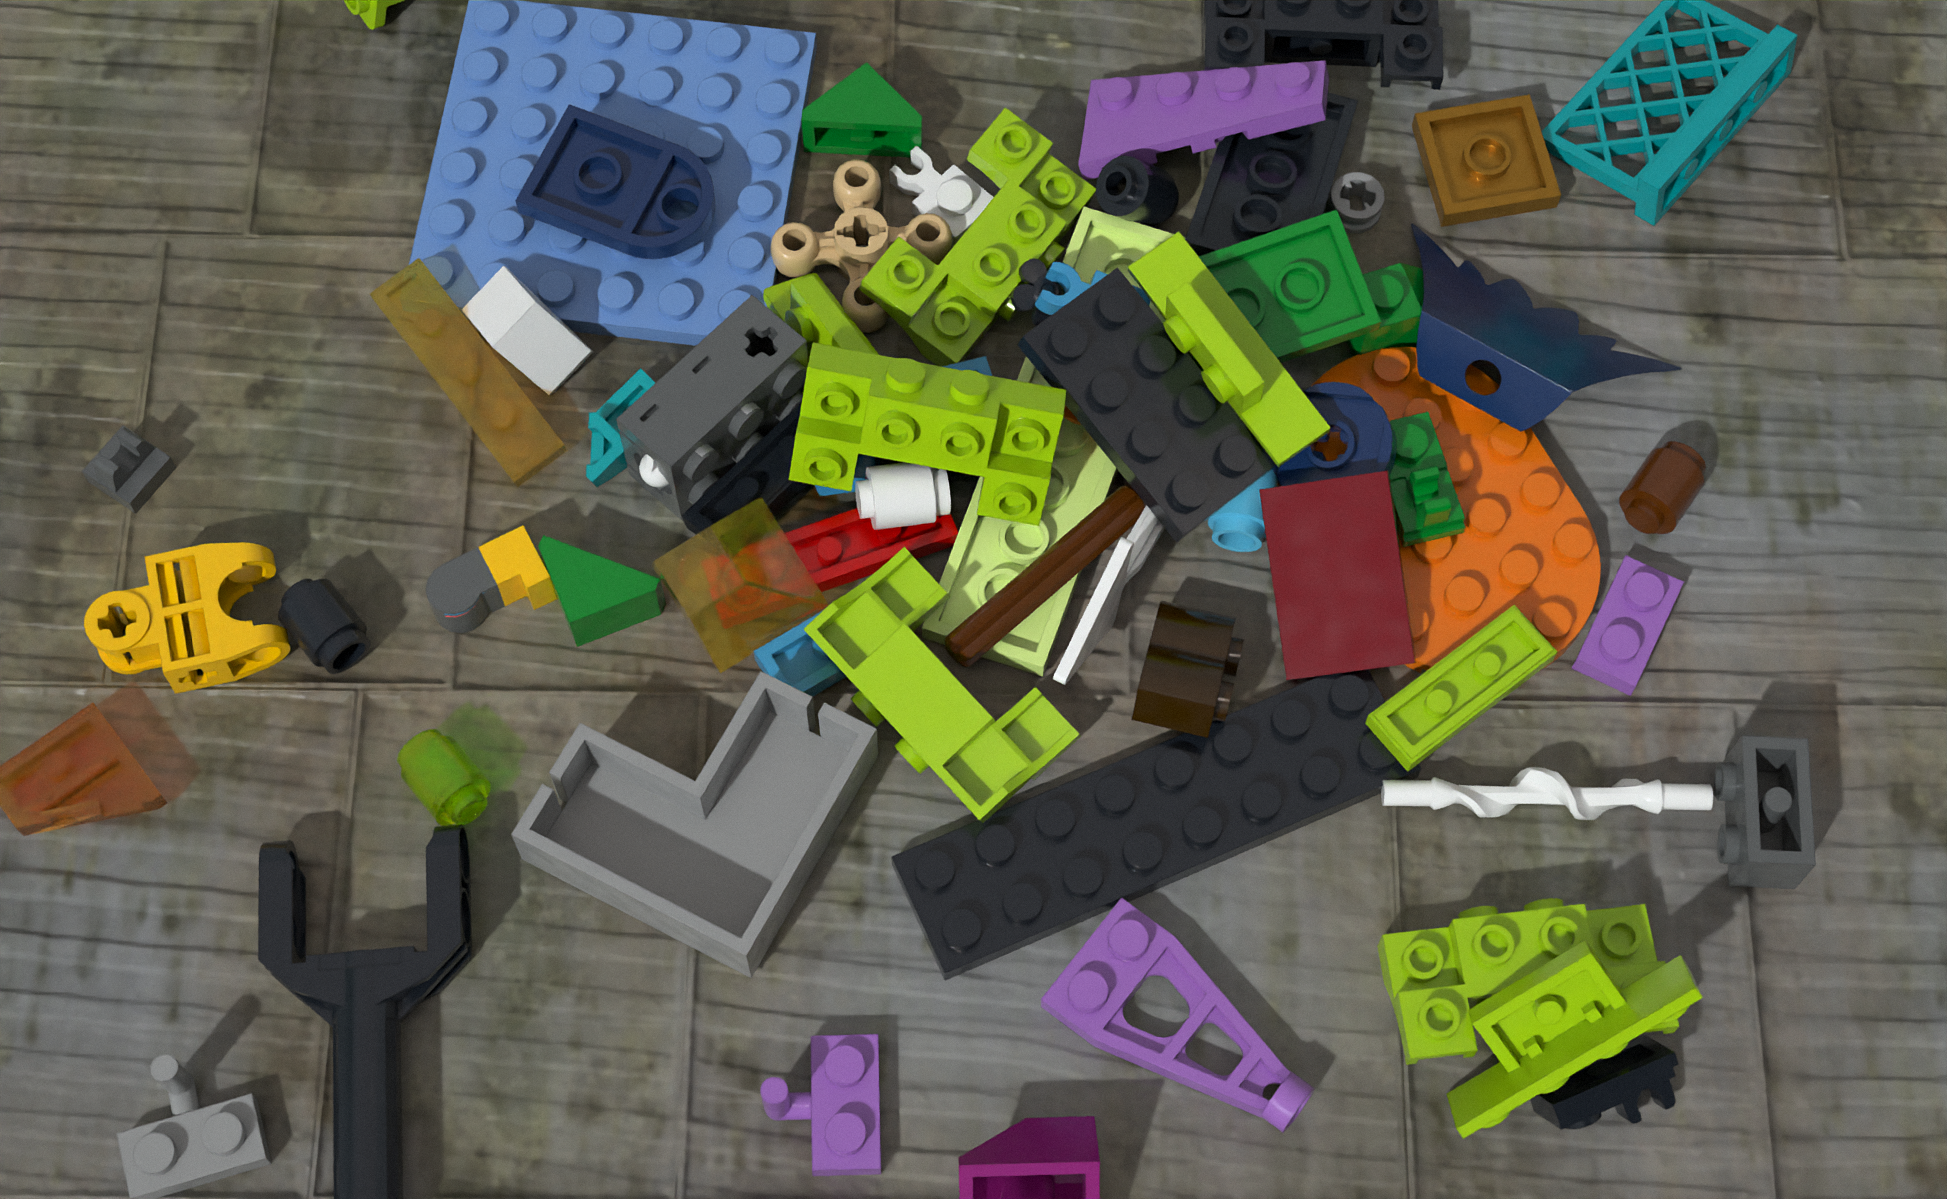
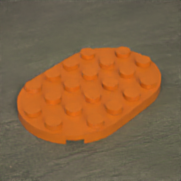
M1390 347L1362 355L1358 354L1335 365L1324 373L1311 386L1325 382H1342L1357 386L1373 397L1375 402L1383 407L1390 420L1425 412L1429 413L1465 516L1464 525L1466 528L1464 533L1407 547H1403L1398 534L1416 663L1404 665L1421 673L1422 669L1427 671L1513 605L1524 614L1557 650L1554 660L1547 666L1561 657L1579 636L1593 610L1600 584V553L1594 530L1586 513L1532 429L1528 428L1520 432L1420 377L1415 347ZM1469 364L1465 372V380L1471 390L1481 395H1490L1499 389L1500 386L1494 380ZM1331 432L1328 442L1317 443L1316 451L1323 453L1326 461H1334L1338 455L1345 453L1348 445L1341 441L1340 432Z

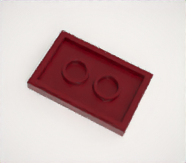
M1389 471L1259 489L1286 680L1416 663Z

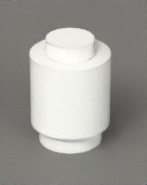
M906 462L866 467V480L855 482L860 519L870 518L874 530L935 523L936 516L949 515L951 512L949 480L947 471L943 469Z

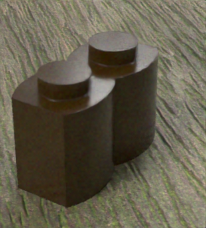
M1160 601L1131 720L1206 738L1209 736L1212 719L1226 721L1234 683L1222 681V676L1225 674L1236 677L1244 639L1232 637L1236 618Z

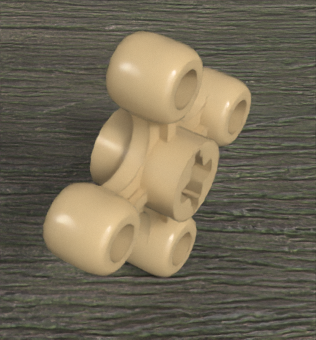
M854 159L846 161L839 166L834 174V197L836 203L844 211L836 221L834 229L821 233L813 232L809 226L803 223L792 222L784 224L776 230L772 237L771 256L779 272L793 278L811 273L817 265L831 264L837 266L839 273L849 280V285L845 289L842 299L844 312L854 321L861 332L870 333L882 328L890 315L859 290L863 278L898 236L936 265H939L952 248V232L949 224L942 217L930 213L916 216L907 226H888L884 217L874 210L880 200L881 180L878 171L872 164L864 160ZM859 244L867 245L865 247H856Z

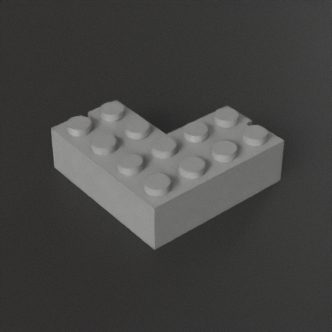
M760 671L696 781L579 723L549 772L558 798L567 803L564 809L561 810L554 789L542 784L511 836L522 860L752 978L878 757L877 728L824 703L818 712L819 736L812 732L816 725L813 697Z

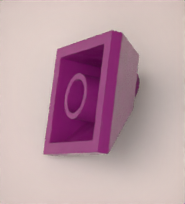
M1095 1116L1025 1118L958 1157L959 1199H1100V1158Z

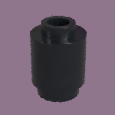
M1120 156L1112 159L1103 167L1097 179V200L1102 209L1113 216L1146 226H1155L1169 219L1177 209L1179 192L1173 177L1166 170L1134 157Z
M303 579L292 585L284 593L281 599L282 606L278 612V620L315 666L325 667L330 674H338L353 667L366 655L371 645L370 640L366 636L367 627L330 580L317 579L313 581L312 579Z

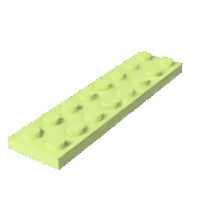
M1083 207L1062 262L1074 268L1079 274L1081 281L1089 284L1096 270L1109 274L1118 268L1131 285L1141 289L1128 272V266L1174 234ZM1150 302L1149 307L1163 323L1165 319L1154 304ZM1026 357L1017 381L1051 387ZM1063 417L1039 526L977 515L978 500L983 477L980 476L939 585L951 597L924 621L922 638L945 645L944 641L949 633L1109 497L1118 469L1082 425L1072 423ZM1081 571L981 657L1043 677Z

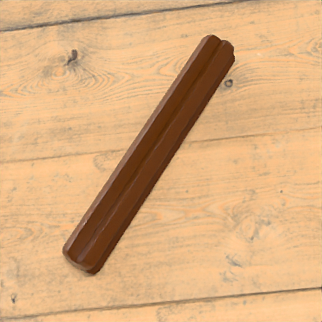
M1122 486L946 636L944 641L945 649L951 658L962 667H969L1137 522L1146 507L1140 496L1129 486Z

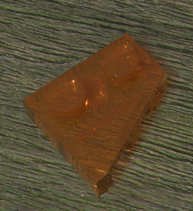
M93 702L0 766V807L23 836L157 810L167 804L161 793Z

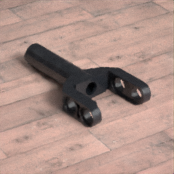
M462 824L436 826L433 830V837L426 846L427 951L420 952L414 946L306 956V877L299 868L294 843L291 840L264 842L260 847L258 960L276 980L333 1027L334 1199H403L401 1023L418 1004L439 994L472 959L470 855L466 830Z

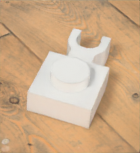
M916 146L911 150V164L921 170V172L916 175H907L894 165L889 170L890 183L906 195L918 196L912 201L913 215L918 216L930 213L942 217L950 226L952 247H954L994 197L954 164L940 175L934 170L931 158Z

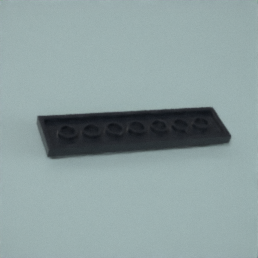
M1369 670L1316 677L1227 715L1226 721H1212L1208 738L1189 733L1181 734L998 811L984 823L977 820L892 856L894 871L944 981L1114 908L1121 898L1127 902L1381 794L1383 780H1413L1418 778L1421 771L1420 765L1418 764L1410 771H1407L1365 724L1368 715L1385 703Z

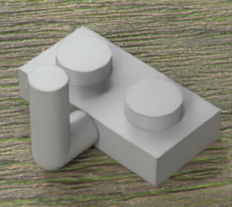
M169 1054L157 1056L151 1063L150 1073L168 1091L173 1117L116 1133L130 1199H156L272 1164L258 1100L251 1093L200 1108L194 1078Z

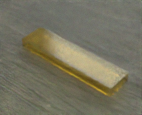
M420 258L413 261L369 294L517 487L567 451L563 442Z

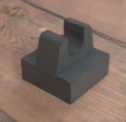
M122 425L82 470V473L89 483L136 514L177 467L169 455Z

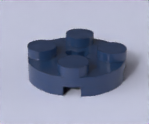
M1342 382L1315 384L1303 390V393L1330 426V431L1280 467L1276 465L1272 469L1281 486L1381 471H1389V474H1391L1397 453L1396 434L1385 410L1374 401L1373 397L1357 386ZM1331 432H1340L1341 441L1348 445L1347 450L1344 454L1338 455L1336 460L1326 461L1324 454L1316 451L1317 443L1328 442Z

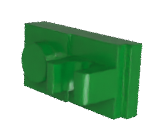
M1425 412L1390 420L1397 439V453L1395 464L1390 474L1397 530L1403 547L1464 533L1466 528L1464 525L1465 516L1429 413Z

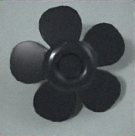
M1034 258L1020 266L1019 276L1025 284L1019 285L1012 290L1011 301L1014 308L1020 312L1034 308L1031 318L1032 323L1037 326L1051 316L1040 311L1035 306V302L1042 289L1054 295H1064V290L1060 284L1045 278L1052 263L1046 269L1042 261Z

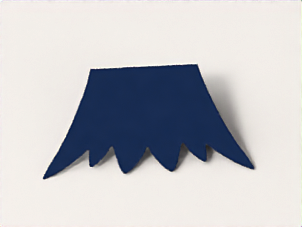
M1411 224L1421 256L1424 280V299L1416 348L1419 376L1520 432L1542 421L1573 392L1582 388L1624 376L1681 370L1678 366L1656 359L1611 350L1617 342L1613 338L1599 335H1580L1578 333L1579 317L1576 312L1561 308H1533L1532 301L1527 292L1515 279H1504L1490 285L1485 284L1483 276L1470 261L1465 260L1457 267L1450 257L1416 225ZM1476 360H1487L1493 363L1501 374L1499 389L1490 395H1481L1471 390L1465 380V372L1469 364Z

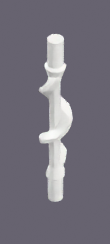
M1528 767L1521 770L1512 779L1509 786L1456 785L1433 777L1431 780H1383L1381 801L1383 806H1430L1433 810L1444 808L1451 804H1462L1479 817H1499L1508 814L1517 804L1565 805L1576 819L1595 820L1606 810L1625 805H1633L1654 814H1659L1662 810H1711L1713 806V788L1711 784H1662L1658 779L1647 783L1637 779H1621L1612 787H1571L1558 772L1546 768Z

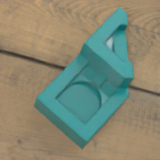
M641 368L597 412H589L588 429L592 432L591 460L590 464L586 465V477L596 487L604 484L627 468L628 463L625 459L616 419L655 384Z

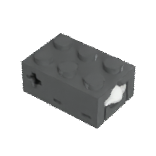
M751 295L616 419L625 459L628 463L629 475L679 519L683 520L682 515L802 402L809 362L807 341L756 297Z

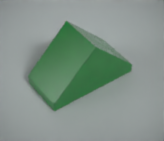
M867 62L802 110L801 122L804 152L911 158V150L914 147L918 146L923 151L922 116Z
M543 535L538 545L539 551L577 647L662 614L666 601L661 579Z

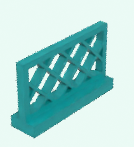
M1662 0L1541 131L1547 151L1636 202L1634 215L1655 226L1790 75L1798 35L1778 24L1767 34L1705 0ZM1677 10H1680L1697 19L1700 29L1669 33L1667 21ZM1736 40L1751 48L1744 56L1719 59L1715 43ZM1705 45L1708 61L1685 64L1676 63L1673 48ZM1663 50L1666 66L1635 70L1633 58L1637 53ZM1712 76L1715 89L1710 94L1684 97L1681 80ZM1663 82L1671 83L1673 99L1642 102L1639 90L1640 85ZM1629 87L1632 104L1600 108L1598 96L1603 90ZM1678 114L1680 127L1676 132L1657 135L1649 134L1646 118ZM1636 119L1640 137L1607 141L1604 123ZM1594 125L1597 142L1575 145L1561 136L1568 128ZM1643 152L1646 163L1633 178L1614 167L1611 156Z

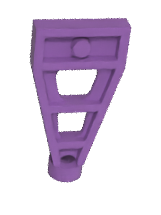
M1123 898L1118 901L1041 998V1007L1092 1046L1260 1118H1264L1282 1133L1294 1122L1315 1090L1314 1087L1288 1070L1177 938ZM1158 975L1168 979L1186 1000L1189 1007L1188 1019L1178 1032L1170 1037H1157L1135 1028L1127 1023L1123 1015L1124 1007L1150 976ZM1212 1023L1217 1025L1240 1047L1243 1059L1231 1074L1225 1076L1217 1075L1192 1061L1186 1055L1185 1049L1204 1024ZM1271 1084H1277L1280 1087L1270 1101L1263 1098L1264 1089Z

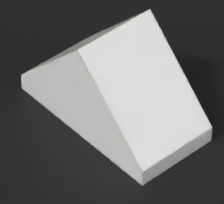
M505 266L462 309L463 313L497 352L550 396L593 353L566 324Z

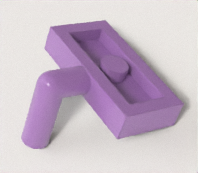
M878 1034L811 1036V1092L789 1093L787 1084L783 1079L770 1077L762 1083L760 1088L765 1113L773 1120H811L813 1176L881 1174Z

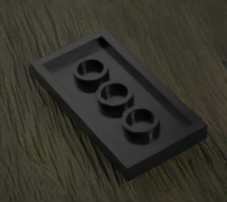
M1328 92L1326 119L1324 121L1253 139H1248L1243 132L1228 135L1218 143L1185 239L1198 257L1324 214L1358 100Z
M1118 268L1023 335L1017 344L1051 387L1066 390L1065 405L1176 542L1187 536L1276 466L1275 462L1227 402L1221 403L1212 394L1202 378L1200 368L1187 353H1182L1167 334L1161 320Z

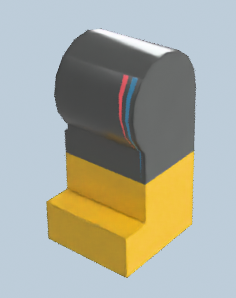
M524 525L442 564L431 573L425 589L428 602L438 623L446 630L456 633L474 630L483 623L488 613L497 611L526 596L534 610L557 600L550 575Z

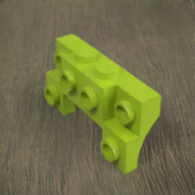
M1006 107L973 145L966 159L989 177L1000 188L999 192L939 265H936L898 236L863 278L859 287L860 291L883 308L903 328L920 353L937 366L942 367L963 362L999 316H1002L1007 321L1013 318L1018 310L1012 304L1011 292L1017 286L1025 284L1019 276L1020 266L1024 262L1035 258L1042 261L1047 269L1051 263L1058 261L1065 250L1058 243L1080 217L1083 207H1088L1096 192L1095 187L1049 154L1053 142Z
M812 343L789 480L851 491L858 454L981 476L983 481L978 500L977 515L1039 526L1050 483L1052 461L1064 416L1066 390L984 375L973 370H957L920 363L909 358H893Z
M903 547L864 582L827 606L804 628V631L859 689L850 699L876 727L886 719L903 737L894 747L919 774H922L930 766L978 820L984 823L1029 780H1035L1081 735L1036 687L997 721L984 709L913 632L951 596L912 554Z
M1548 898L1526 904L1523 907L1524 911L1499 914L1497 907L1479 906L1460 912L1457 919H1452L1449 927L1382 934L1377 948L1383 981L1395 1011L1406 1065L1417 1064L1420 1059L1463 1054V1058L1474 1057L1478 1049L1468 1010L1584 940L1588 942L1621 990L1666 964L1665 961H1657L1645 904L1586 911L1585 904L1564 906L1562 899ZM1678 1018L1669 1023H1659L1644 1033L1663 1031V1034L1674 1033L1679 1027Z

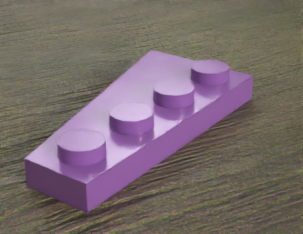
M1326 60L1091 80L1078 163L1082 178L1085 181L1098 178L1103 169L1102 167L1112 159L1120 156H1131L1149 164L1157 163V153L1191 145L1193 153L1216 148V143L1228 135L1243 132L1248 139H1253L1324 121L1326 119L1329 84Z

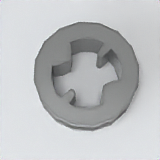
M1350 172L1334 182L1328 202V212L1337 209L1346 232L1351 234L1364 233L1371 230L1378 223L1385 200L1384 190L1380 182L1371 175L1362 172ZM1350 195L1362 197V211L1350 209Z

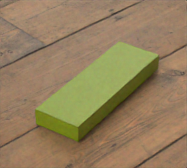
M1513 605L1370 713L1365 724L1407 771H1410L1551 663L1557 654V650L1524 614Z

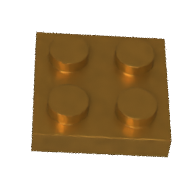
M1530 94L1415 113L1412 129L1441 227L1557 208L1561 192Z

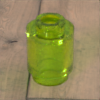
M429 729L414 736L400 750L397 763L402 768V780L439 825H466L475 820L485 810L488 804L486 798L490 793L491 783L452 736H443L439 730Z

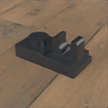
M1645 1035L1629 1042L1615 1056L1598 1059L1574 1073L1557 1090L1546 1094L1540 1093L1530 1099L1534 1112L1560 1130L1565 1128L1580 1129L1590 1126L1601 1118V1112L1613 1107L1616 1108L1620 1116L1635 1124L1642 1121L1637 1101L1643 1090L1649 1088L1654 1103L1665 1110L1675 1105L1676 1099L1670 1079L1676 1077L1673 1067L1679 1065L1674 1051Z

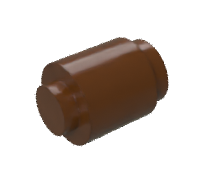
M1676 441L1666 442L1661 448L1653 449L1619 497L1620 507L1624 512L1627 522L1633 528L1645 534H1667L1672 532L1704 485L1703 474L1706 471V464L1701 455L1690 446Z

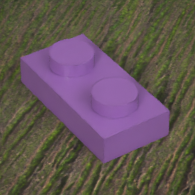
M1625 555L1572 669L1631 696L1684 582Z

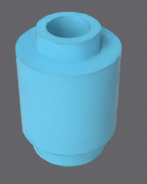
M1273 470L1208 519V526L1213 530L1212 541L1216 545L1236 552H1252L1261 548L1263 538H1266L1259 489L1278 487L1279 480Z

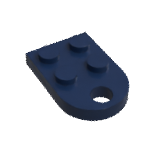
M571 104L568 105L515 200L520 214L627 255L643 259L668 258L690 249L702 239L710 228L716 207L711 175L705 164L693 152L675 143ZM677 201H689L698 207L693 216L684 220H675L665 214L666 209Z

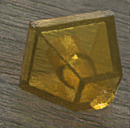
M762 497L711 525L652 563L655 572L719 674L753 654L754 650L829 606Z

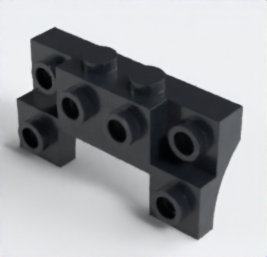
M1202 0L1203 71L1232 67L1264 66L1265 62L1300 63L1326 60V65L1376 67L1378 55H1380L1381 87L1390 88L1391 80L1427 81L1431 82V89L1440 90L1444 77L1443 27H1439L1438 0Z

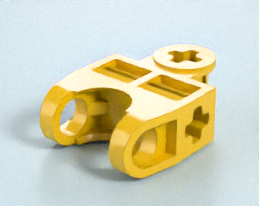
M209 543L144 556L149 585L103 594L89 606L84 618L86 635L97 648L99 656L109 669L120 674L130 675L162 667L163 674L175 694L237 681L277 664L290 652L288 632L284 627L273 624L253 626L252 620L242 621L230 617V611L240 597L253 592V585L271 579L276 573L273 552L265 546L254 543ZM175 563H179L180 570L177 571L174 568ZM116 607H120L123 613L119 614ZM127 652H129V653L131 654L132 659H129V658L127 657V655H126ZM197 669H201L204 675L198 676Z

